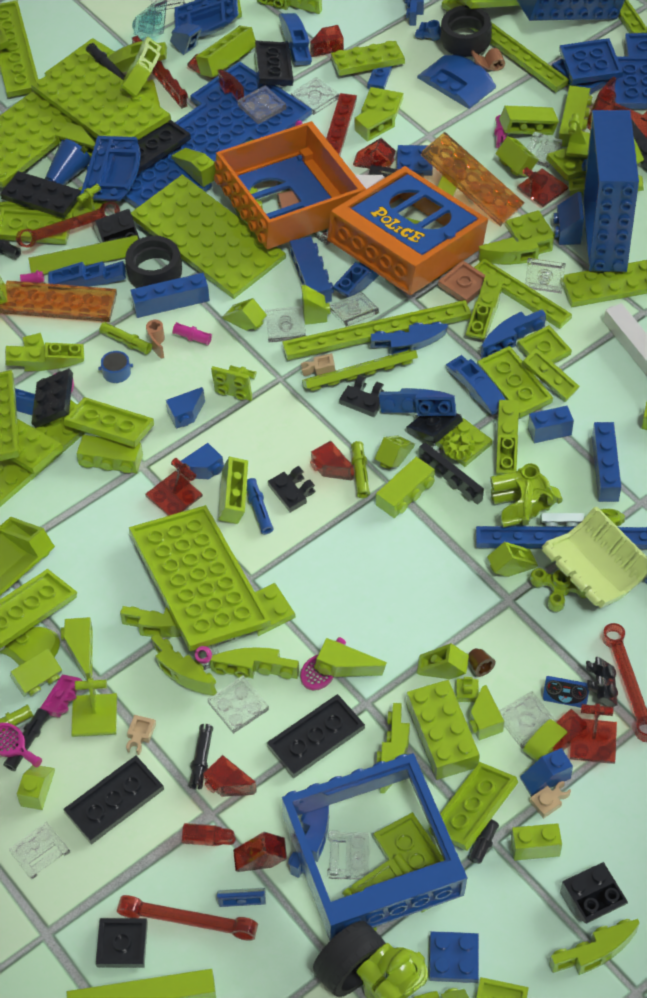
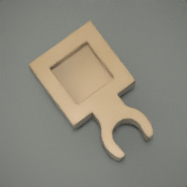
M332 353L314 357L312 362L301 363L303 376L310 375L313 372L320 375L336 371Z
M134 715L127 732L128 738H131L126 745L128 753L131 747L137 746V755L141 754L142 742H150L156 726V720Z
M564 781L559 782L554 790L546 786L530 797L529 802L543 819L562 806L560 799H566L570 796L571 789L567 792L560 791L564 787Z

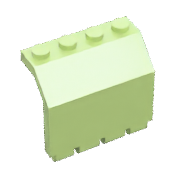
M594 507L583 521L569 533L548 540L542 546L544 554L552 562L556 561L555 565L567 577L570 576L571 582L581 592L585 591V596L595 606L598 605L600 608L622 599L647 576V556L598 507Z

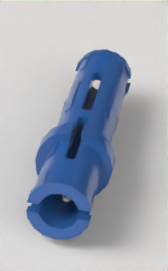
M249 478L247 479L246 489L249 495L248 501L252 504L261 533L264 535L273 532L274 527L263 501L264 495L259 490L257 480Z

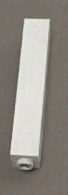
M622 303L610 306L605 310V325L647 376V333Z

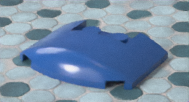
M195 0L174 7L175 27H180L185 23L198 25L202 28L199 37L214 34L227 27L238 16V0Z
M444 55L417 75L418 79L468 109L472 108L496 89V84L484 68L477 65L474 61L458 55Z
M97 136L81 194L84 193L86 188L90 189L95 184H98L101 190L94 194L93 200L120 201L131 189L139 170L140 148L138 139L136 137Z

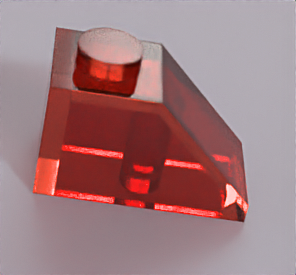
M379 138L356 153L353 165L370 169L371 164L389 167L394 162L396 150L384 139Z
M331 440L311 451L310 464L314 471H318L323 477L350 481L354 479V466Z
M224 755L204 772L207 789L212 793H218L221 797L254 795L257 792L256 781Z
M262 832L233 850L235 871L237 872L272 868L287 859L285 837L268 832Z

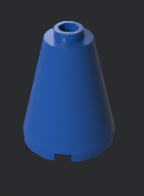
M69 139L62 140L45 179L65 185L89 165L91 160L87 152L84 154L81 151L82 147Z

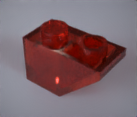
M338 25L321 28L310 41L311 57L344 50V37Z

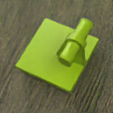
M573 113L572 119L568 123L569 143L566 156L587 158L590 133L582 131L579 123V114Z
M95 184L90 189L86 188L84 193L76 197L77 202L69 213H73V218L79 223L84 222L108 205L107 201L93 200L94 194L101 190L98 184Z
M230 365L229 370L212 366L211 372L215 392L221 395L234 396L240 400L252 401L250 378L255 379L256 371L248 370L244 366L240 368Z
M88 678L87 681H75L76 690L89 689L90 695H77L76 700L73 701L72 737L117 734V693L96 694L95 689H107V679L94 680L93 678Z

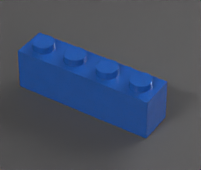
M311 236L291 240L290 254L302 285H306L325 295L326 303L332 302L333 284L328 281L329 274L327 269L323 268L322 256H318L317 243H313Z
M204 272L130 290L137 318L210 301Z
M594 422L592 446L598 502H619L621 478L614 422Z

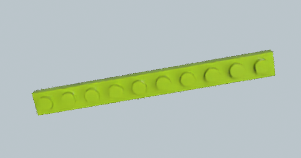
M462 0L442 1V8L446 11L457 6L466 5ZM491 22L492 37L490 43L553 91L557 92L568 85V78Z
M466 300L282 341V346L288 361L370 342L371 334L377 331L393 333L402 330L408 332L409 325L414 323L432 324L433 322H442L443 324H450L471 319V311Z

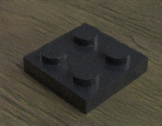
M458 413L454 416H419L406 428L408 433L437 443L451 430L455 429L463 419L461 414Z
M100 918L96 967L145 968L147 918Z

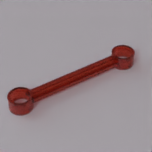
M105 202L100 206V209L35 230L21 229L16 234V242L21 247L29 248L34 246L38 240L90 224L93 220L105 217V207L108 204L114 207L115 213L120 212V208L114 202ZM28 231L32 236V241L30 244L25 245L21 241V235L23 232Z
M610 623L604 628L602 640L606 646L612 648L637 719L635 735L639 740L647 742V734L643 733L639 728L641 725H647V708L623 643L625 629L620 624ZM608 632H617L621 635V638L613 640L606 634Z
M130 895L121 896L117 907V913L127 918H139L142 916L230 933L234 937L246 941L255 939L258 923L250 918L238 917L236 919H229L143 902L141 899Z

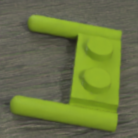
M399 853L393 859H389L351 885L352 887L345 889L342 894L346 897L364 891L369 886L413 871L401 853Z

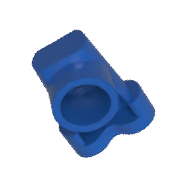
M439 21L421 22L419 29L415 32V37L419 39L431 38L432 41L441 39Z

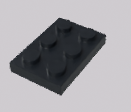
M69 368L37 381L31 421L35 428L69 415L73 372Z

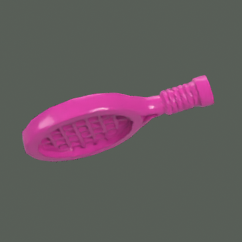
M338 637L336 639V642L346 644L343 638ZM318 655L309 658L301 669L300 679L302 685L312 691L327 687L334 678L331 675L323 677V674H318L319 671L315 672L316 669L311 670L316 664Z
M0 723V732H2L0 738H3L0 740V744H3L0 746V756L13 757L21 755L32 763L34 767H39L42 763V758L26 750L22 731L13 724Z

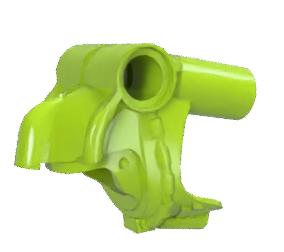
M533 463L525 464L522 468H518L516 472L490 477L491 497L494 505L516 501L504 508L501 513L503 528L520 524L529 525L531 519L536 517L540 511H549L555 503L559 504L563 501L559 489L550 486L548 479L540 473L539 467Z
M389 943L381 946L357 970V974L363 981L364 996L366 998H408L424 986L428 978L425 958L420 952H414L404 947L393 948Z

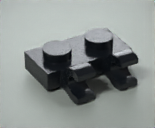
M358 375L354 387L349 385L346 387L339 399V404L375 417L380 409L379 393L384 392L382 389L384 384L376 382L371 394L363 391L367 385L365 383L366 377Z
M300 466L292 469L289 475L284 471L267 481L270 489L290 513L306 504V497L316 492L313 488L315 484L310 479L305 481L299 489L295 485L305 479L302 475L304 471Z
M595 657V663L587 660L586 670L596 675V682L587 680L588 690L595 692L597 699L609 708L617 706L618 690L616 688L615 667L600 657Z

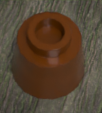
M475 648L468 654V662L478 677L487 675L496 664L495 659L483 649Z

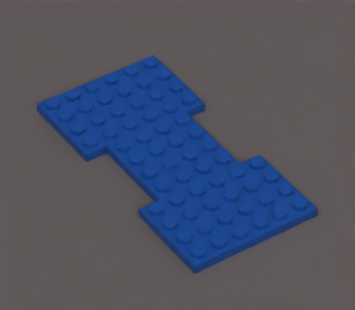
M239 61L190 95L191 101L198 105V107L175 123L189 132L191 139L139 173L131 189L123 199L138 208L182 174L202 190L207 191L212 187V183L202 187L171 158V155L184 148L205 153L210 159L216 161V152L295 127L297 121H304L312 115V109L276 85L259 84L258 73Z

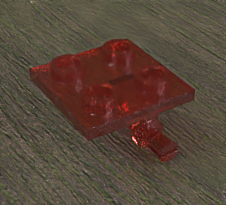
M525 167L523 174L529 178L517 186V189L542 207L568 190L567 185L543 168L538 172H533L528 167Z
M174 458L171 461V465L178 469V472L174 471L145 494L150 501L168 516L183 512L203 496L190 483L197 475L190 470L189 465L183 464L178 458Z
M595 703V705L581 704V713L594 714L593 720L572 718L571 760L615 764L617 722L598 720L599 715L613 717L614 707L600 706L599 703Z

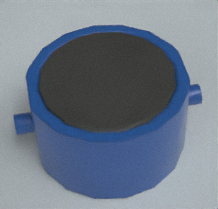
M111 351L101 358V366L98 367V370H102L106 381L121 383L131 375L130 367H133V363L130 364L129 357L124 352Z

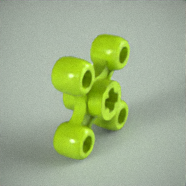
M536 568L531 572L530 581L533 586L551 587L553 593L548 598V607L551 611L559 612L564 608V596L568 595L569 592H575L579 597L587 598L585 596L586 592H581L571 582V577H567L560 569L554 572V574H548L542 568Z

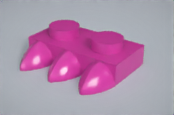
M62 674L40 708L47 711L50 716L60 718L62 714L69 711V702L77 698L75 694L77 692L75 681L82 680L78 677Z

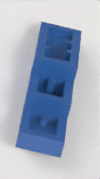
M103 261L88 266L80 262L48 272V286L50 288L90 287L126 279V265L123 261L105 266Z

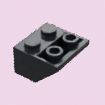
M130 209L92 221L100 243L135 235L138 236V240L140 239Z
M604 862L562 881L560 894L570 911L586 924L628 904L626 897Z

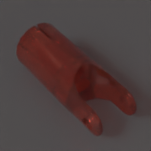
M184 823L182 844L219 846L222 844L232 845L236 841L235 833L231 829H224L216 825Z

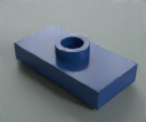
M393 66L373 69L367 83V88L385 89Z

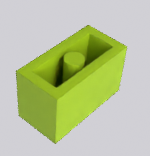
M509 136L505 138L495 153L500 158L499 161L503 165L509 166L511 168L510 172L518 177L519 175L527 177L539 161L522 143Z
M46 649L12 670L10 677L23 697L28 694L32 697L42 690L40 687L47 682L51 685L59 680L62 668L50 650Z
M559 823L512 827L511 845L514 861L560 857L562 839Z

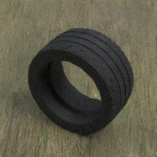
M467 5L454 7L444 14L441 21V41L446 51L453 55L470 57L472 56V50L479 55L489 47L492 37V24L489 14L482 8L471 9ZM460 28H474L478 30L473 34L467 35L453 32Z
M154 235L146 236L133 242L126 251V271L131 284L135 288L181 278V254L177 245L168 238ZM153 258L169 261L168 265L157 270H144L138 267L142 262Z
M355 922L343 929L328 942L315 959L313 971L336 997L346 996L363 985L357 970L386 942L367 922Z

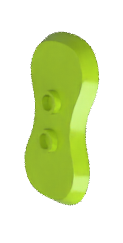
M32 627L8 643L0 653L11 657L19 666L46 649H49L55 658L60 647V638L57 633L49 628Z

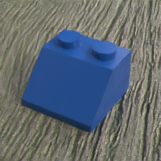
M581 192L575 193L557 205V213L553 214V224H557L554 233L555 238H558L559 245H581L584 224Z

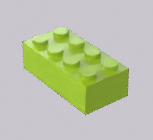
M449 679L408 691L406 705L436 780L475 769L479 763L480 754Z

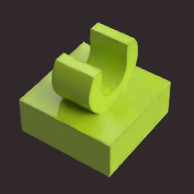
M472 677L457 678V701L475 702L479 695V679H473Z

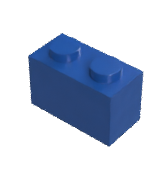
M568 405L530 413L528 430L533 443L572 435L574 419Z

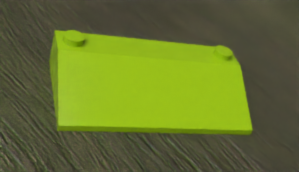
M9 517L0 525V595L42 558L48 556L55 547L44 528L14 517Z

